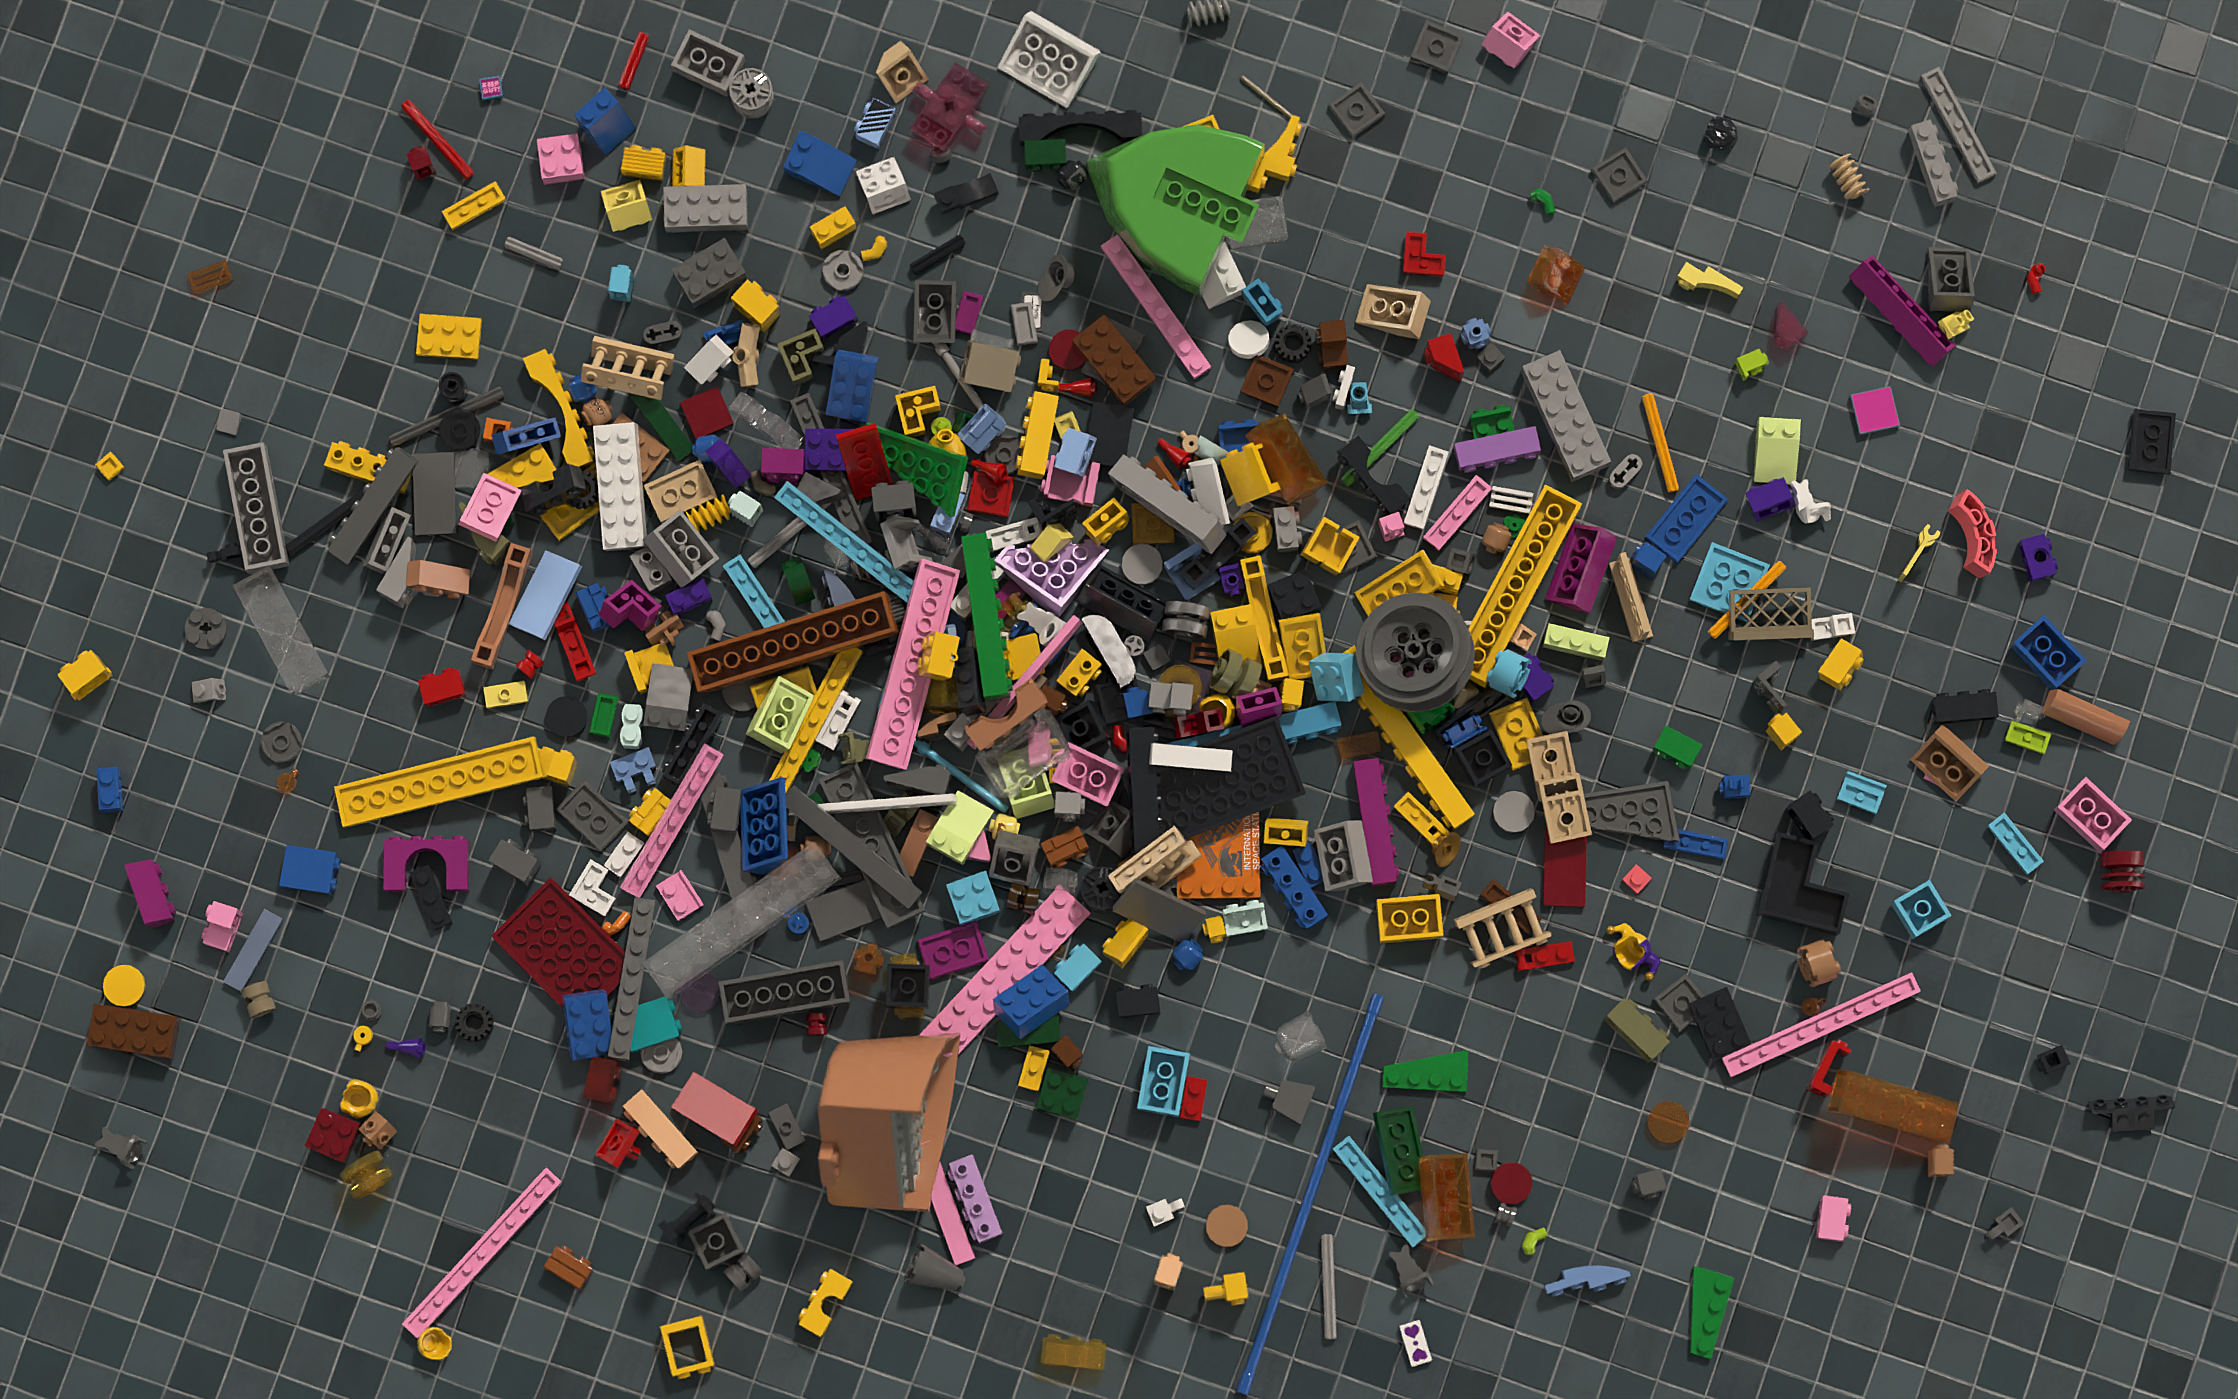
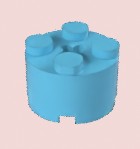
M1508 649L1504 652L1499 651L1495 658L1496 665L1493 670L1489 671L1486 681L1490 682L1491 688L1514 698L1517 696L1514 692L1516 690L1521 691L1529 676L1530 669L1527 668L1528 663L1531 664V660Z

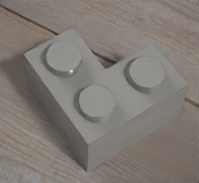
M1151 682L1148 708H1152L1154 713H1165V710L1173 711V715L1185 716L1186 712L1190 713L1193 685Z

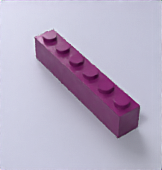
M1873 255L1864 260L1849 275L1853 284L1861 289L1867 299L1880 310L1881 314L1894 325L1896 331L1907 339L1909 345L1915 348L1923 360L1930 364L1931 367L1941 361L1956 346Z
M1378 758L1354 761L1353 769L1359 810L1373 882L1370 883L1371 887L1396 884V878H1400L1399 867L1398 865L1394 866L1393 860L1394 857H1397L1396 847L1391 845L1390 837H1394L1392 824L1388 825L1387 819L1391 814L1389 804H1385L1384 796H1388L1386 783L1382 784L1381 776L1385 775L1383 763H1379Z

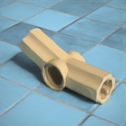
M742 323L739 343L732 353L733 361L738 364L741 387L758 385L756 362L759 359V351L756 346L760 327L755 324Z

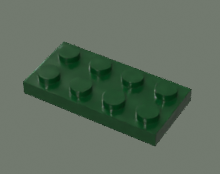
M1413 1106L1373 1113L1390 1196L1430 1189Z

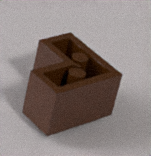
M1345 320L1320 322L1319 329H1316L1315 333L1316 345H1320L1321 353H1318L1319 366L1323 365V371L1346 369L1349 363L1346 347Z

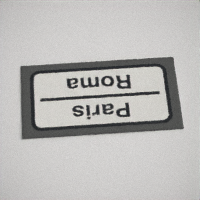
M1022 292L1021 303H1032L1036 331H1043L1044 301L1040 299L1038 293Z

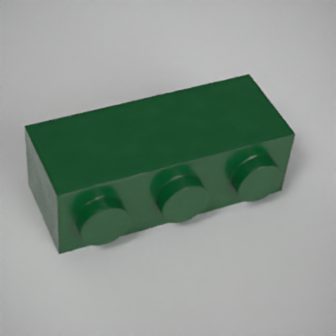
M1059 1016L1051 1017L1022 1039H1019L1001 1019L1000 1022H996L998 1049L1056 1044L1061 1040Z

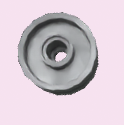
M1166 602L1164 614L1170 618L1163 620L1162 632L1164 634L1186 639H1206L1208 627L1203 622L1209 621L1210 608L1189 602Z

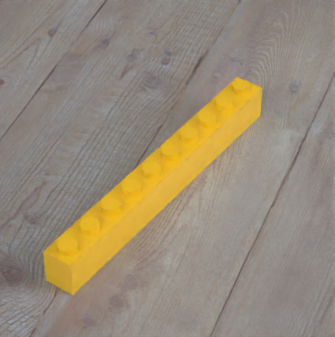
M1355 645L1344 653L1356 654ZM1360 671L1364 693L1358 696V704L1363 710H1368L1371 715L1369 719L1375 727L1379 726L1383 731L1381 736L1387 744H1392L1395 748L1393 753L1397 759L1405 762L1407 773L1411 778L1415 776L1419 782L1417 784L1419 790L1423 794L1427 793L1431 799L1429 803L1435 811L1439 810L1442 814L1441 820L1447 828L1451 827L1454 831L1473 818L1475 813L1403 712L1381 701L1369 688Z

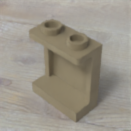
M968 340L959 381L1011 392V389L1016 384V367L1018 368L1021 362L1019 351Z

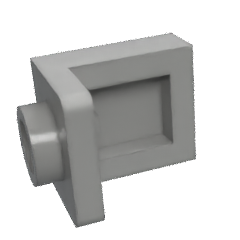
M209 678L192 682L193 703L226 700V687L223 679Z

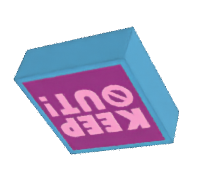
M500 76L479 79L483 100L503 97Z

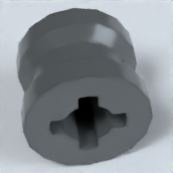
M1501 1202L1494 1222H1502L1507 1227H1511L1517 1208L1507 1207L1505 1203Z

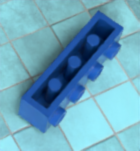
M1280 846L1261 859L1262 865H1260V868L1266 876H1271L1274 881L1271 883L1277 893L1281 892L1285 898L1283 903L1289 911H1294L1296 914L1294 919L1300 928L1304 927L1307 931L1328 917L1327 912L1283 846Z

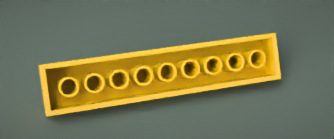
M1547 485L1544 486L1468 628L1475 648L1474 667L1469 680L1483 687H1486L1488 684L1486 678L1489 671L1493 670L1496 665V655L1499 651L1504 652L1582 506V503Z

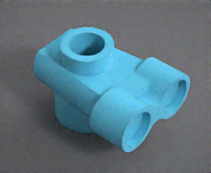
M1366 382L1351 383L1350 405H1347V414L1372 413V404H1369ZM1357 389H1361L1363 391V395L1361 397H1357L1355 395V391Z

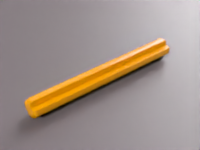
M1648 393L1642 397L1667 490L1668 492H1675L1679 489L1654 395Z
M1778 561L1749 590L1766 589L1786 569V566L1781 561ZM1761 593L1757 594V595L1755 596V598L1753 599V601H1754ZM1742 596L1735 604L1741 608L1747 599ZM1729 610L1708 630V633L1714 639L1730 625Z

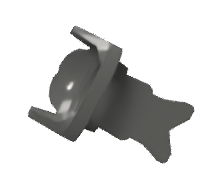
M103 1127V1138L98 1140L95 1146L109 1149V1152L116 1154L117 1158L120 1159V1164L135 1169L136 1167L130 1163L136 1162L142 1152L140 1142L147 1144L148 1141L134 1134L132 1137L127 1136L126 1138L120 1134L115 1135L106 1127Z
M1407 1244L1402 1247L1400 1252L1392 1251L1389 1253V1256L1397 1265L1396 1269L1400 1274V1287L1406 1298H1408L1406 1290L1413 1292L1425 1285V1280L1431 1286L1434 1285L1428 1271L1423 1272L1420 1267H1417L1415 1260L1411 1258Z

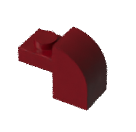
M1221 708L1173 718L1177 738L1225 729Z

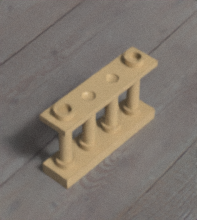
M594 336L591 357H594L592 365L583 363L581 382L661 400L664 382L660 381L663 373L671 375L675 354ZM602 360L614 362L612 370L600 367ZM622 365L633 366L632 374L620 372ZM642 369L655 371L652 379L641 377Z
M1173 826L1113 871L1108 877L1120 894L1126 891L1135 878L1159 889L1202 857L1193 841L1190 839L1186 842L1178 828Z
M1527 889L1453 919L1457 928L1466 930L1477 960L1470 962L1474 968L1477 966L1478 969L1490 965L1489 961L1531 944L1541 945L1548 941L1547 938L1552 936L1549 931L1542 932L1531 905L1532 899L1536 898L1533 889ZM1519 904L1521 907H1524L1535 935L1526 940H1523L1512 913L1513 907ZM1499 912L1502 915L1504 914L1516 943L1506 948L1503 947L1493 922V915ZM1479 920L1485 922L1496 952L1484 956L1473 928L1475 926L1474 923Z

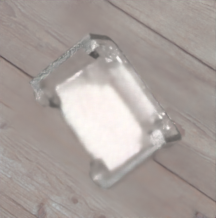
M1043 708L1034 714L1036 720L1030 719L1028 721L1029 724L998 746H992V749L988 752L982 750L975 755L1001 797H1009V799L1016 797L1020 793L1019 790L1058 762L1063 763L1071 757L1069 754L1072 750L1051 711Z

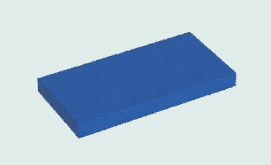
M1695 474L1646 535L1645 539L1675 563H1678L1729 499Z

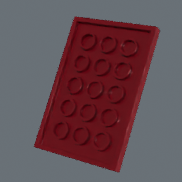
M551 877L491 935L562 1008V995L604 989L608 997L620 985L625 951Z

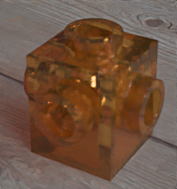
M867 943L866 946L861 945L860 950L856 949L853 960L857 962L855 971L876 976L878 968L883 967L885 956H882V950L878 949V945ZM868 956L873 957L871 961H866V958Z

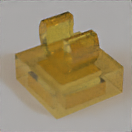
M1020 592L1011 594L1001 603L1002 609L1013 620L1017 618L1019 613L1024 612L1028 604L1027 600L1022 602L1018 598L1021 594Z

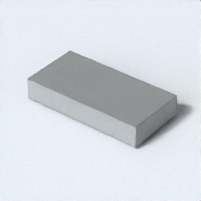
M1026 302L1011 305L1017 346L1038 343L1032 303Z

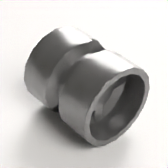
M745 1252L737 1259V1264H731L724 1273L742 1292L750 1285V1280L757 1279L763 1271Z

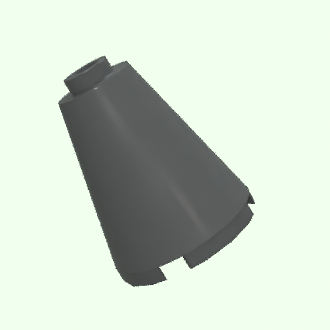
M919 1243L916 1248L920 1250L917 1254H912L905 1274L909 1278L905 1279L904 1282L912 1285L954 1291L958 1287L962 1288L966 1278L963 1276V1271L926 1245Z

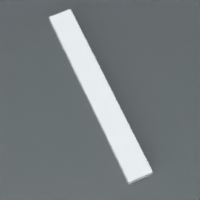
M954 794L818 805L828 814L952 805L957 803V796ZM789 810L790 815L796 816L792 811Z

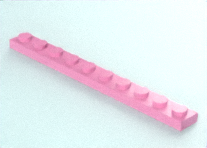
M1909 973L1721 1059L1731 1078L1921 992L1913 974Z
M545 1168L402 1325L416 1338H419L421 1332L426 1330L556 1190L562 1181L548 1168Z

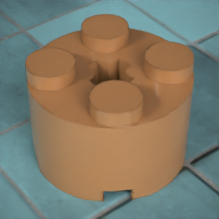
M1819 940L1797 949V953L1801 952V958H1798L1801 972L1806 981H1811L1810 987L1837 979V974L1841 972L1838 961L1834 960L1832 955L1834 950L1830 941Z

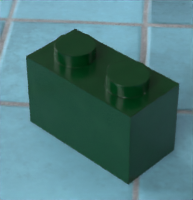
M1065 139L1024 141L1026 170L1030 169V172H1041L1042 169L1058 171V169L1066 164Z

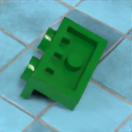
M1498 405L1493 407L1494 410L1485 411V409L1473 411L1469 418L1473 438L1478 439L1515 431L1511 407Z

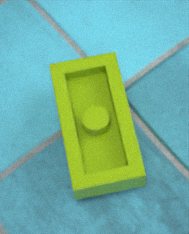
M2011 721L2004 741L2044 755L2051 734Z

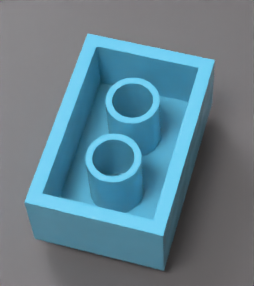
M1148 1046L1137 1110L1179 1117L1190 1053Z

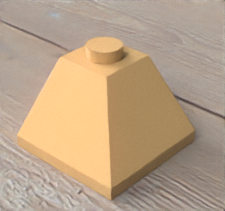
M901 41L884 52L876 71L895 103L902 100L928 80L911 50Z

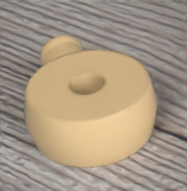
M1185 431L1179 433V436L1183 439L1182 449L1195 454V451L1199 450V446L1196 445L1199 438L1195 435H1187Z

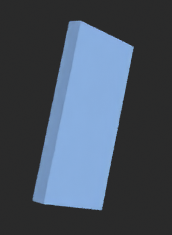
M545 550L509 624L546 640L582 566Z

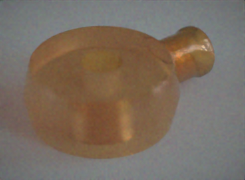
M294 768L291 773L281 774L277 779L278 788L282 792L292 791L296 787L297 781L295 777L299 774V771Z

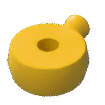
M359 1026L355 1029L353 1039L357 1044L354 1050L361 1052L362 1046L371 1042L373 1032L369 1027Z

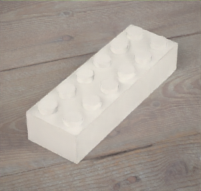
M635 422L593 426L603 550L618 551L644 548L647 546L643 541L647 536L638 425Z

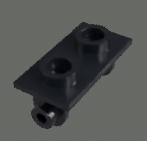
M1156 714L1145 716L1143 728L1154 727V732L1157 731L1159 737L1176 741L1183 740V737L1177 738L1173 718Z

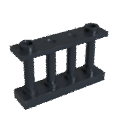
M696 1192L694 1196L698 1201L676 1220L669 1223L663 1220L658 1224L660 1229L676 1246L684 1241L681 1238L684 1235L683 1232L705 1213L709 1212L712 1216L716 1215L714 1211L716 1206L704 1193L700 1195Z

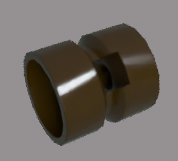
M1012 883L1006 909L1013 911L1022 909L1023 913L1035 916L1041 889L1033 887L1025 889L1024 885ZM1020 895H1025L1023 903L1018 901Z

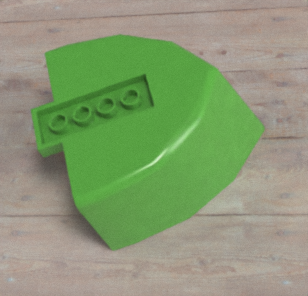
M1197 124L1149 132L1089 159L1086 162V168L1106 220L1138 260L1181 289L1200 297L1225 238L1228 237L1243 244L1260 204L1248 200L1244 196L1261 159L1264 157L1265 144L1246 135Z

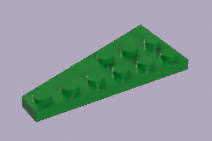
M861 422L860 427L870 425L871 423ZM877 426L888 468L895 470L903 480L913 483L914 488L918 492L925 494L932 500L933 504L945 510L948 516L955 517L968 457Z

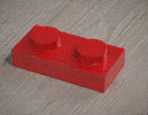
M1187 1076L1180 1118L1201 1121L1208 1079Z

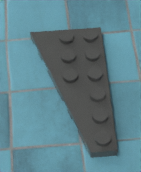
M1668 781L1584 794L1591 829L1679 843ZM1568 812L1564 813L1561 817L1562 823H1571L1572 815Z

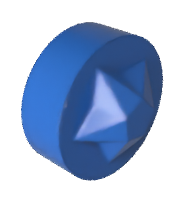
M802 913L791 915L788 920L789 929L795 934L805 933L809 928V920L806 915Z

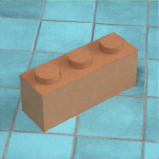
M424 560L409 561L407 565L406 586L414 588L416 592H427L428 590L431 591L432 595L447 594L448 598L458 599L460 595L468 594L470 570Z

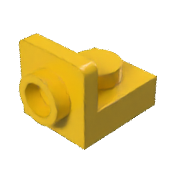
M1041 359L1038 387H1042L1044 391L1052 392L1054 389H1058L1059 381L1047 380V378L1052 377L1053 366H1049L1048 359Z

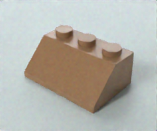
M1943 724L1910 759L1956 802L1989 767Z

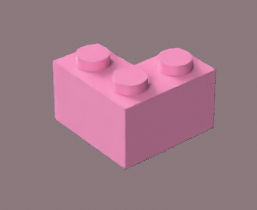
M213 901V904L208 906L205 914L210 924L203 930V943L230 953L244 913L237 908Z

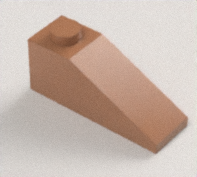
M921 809L900 853L904 866L911 877L914 876L928 847L926 840L939 820L938 817Z

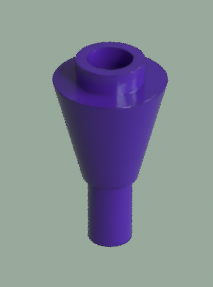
M422 1038L400 1042L387 1041L386 1049L398 1050L419 1059L421 1055L425 1054L426 1044Z

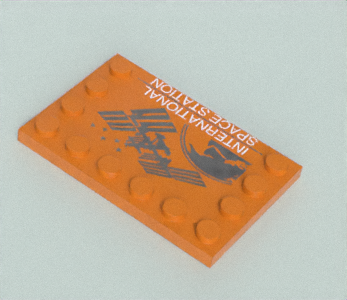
M1259 812L1185 839L1186 842L1190 839L1193 841L1202 857L1177 875V898H1260Z

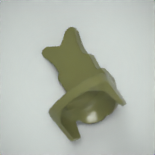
M853 732L838 735V739H846L842 746L845 761L841 762V765L861 763L863 760H869L866 759L871 740L861 741L860 739H854Z

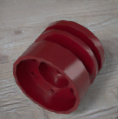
M2109 851L2100 853V868L2110 870V873L2100 876V879L2110 881L2101 883V890L2114 893H2130L2145 889L2144 882L2135 881L2145 878V874L2135 872V869L2145 866L2144 852Z

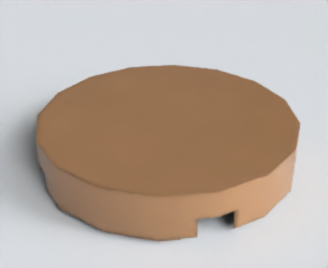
M1221 1205L1215 1208L1209 1214L1206 1222V1231L1209 1238L1217 1245L1223 1247H1232L1240 1243L1248 1229L1244 1213L1238 1207L1232 1205Z

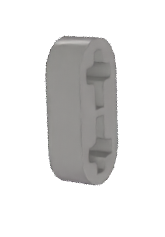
M1634 454L1628 455L1612 471L1609 476V483L1613 488L1622 489L1639 472L1642 467L1640 457ZM1628 460H1630L1631 462L1636 460L1637 468L1632 467L1629 471H1627L1626 468L1629 465ZM1623 472L1625 474L1622 478L1623 483L1618 482L1616 484L1614 482V475L1620 476Z

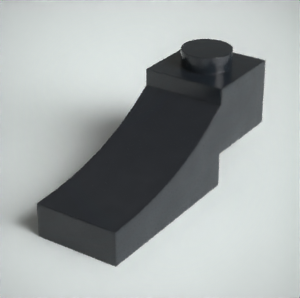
M991 173L966 183L949 186L933 194L941 214L945 215L956 209L966 208L994 196L999 191Z

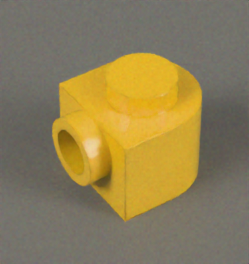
M1222 915L1205 919L1206 923L1202 924L1205 936L1209 935L1211 943L1223 941V938L1226 937Z

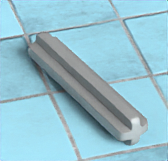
M508 237L505 241V248L553 268L560 269L563 263L562 258L514 238Z

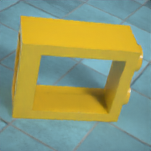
M702 1316L660 1327L673 1377L678 1376V1379L690 1377V1372L698 1371L699 1374L710 1372V1367L715 1366ZM699 1327L707 1362L677 1369L669 1334Z

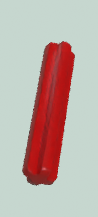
M639 32L618 84L621 89L629 90L649 40V35Z

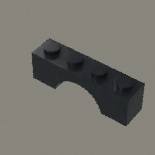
M1359 435L1354 436L1336 451L1339 455L1337 457L1339 462L1344 467L1348 466L1351 469V476L1356 482H1361L1365 486L1364 492L1371 499L1374 497L1378 502V509L1384 515L1386 513L1388 515L1394 514L1411 499L1398 483L1383 485L1371 477L1367 467L1371 450Z
M1241 518L1227 530L1225 538L1212 554L1206 551L1199 557H1196L1180 571V576L1194 591L1256 538L1255 530L1244 518Z

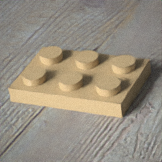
M699 460L644 485L661 524L680 509L683 513H686L691 508H697L698 505H703L706 501L710 502L713 498H718Z

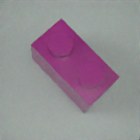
M1276 687L1236 697L1235 710L1241 727L1255 724L1277 716V718L1281 717L1282 702Z

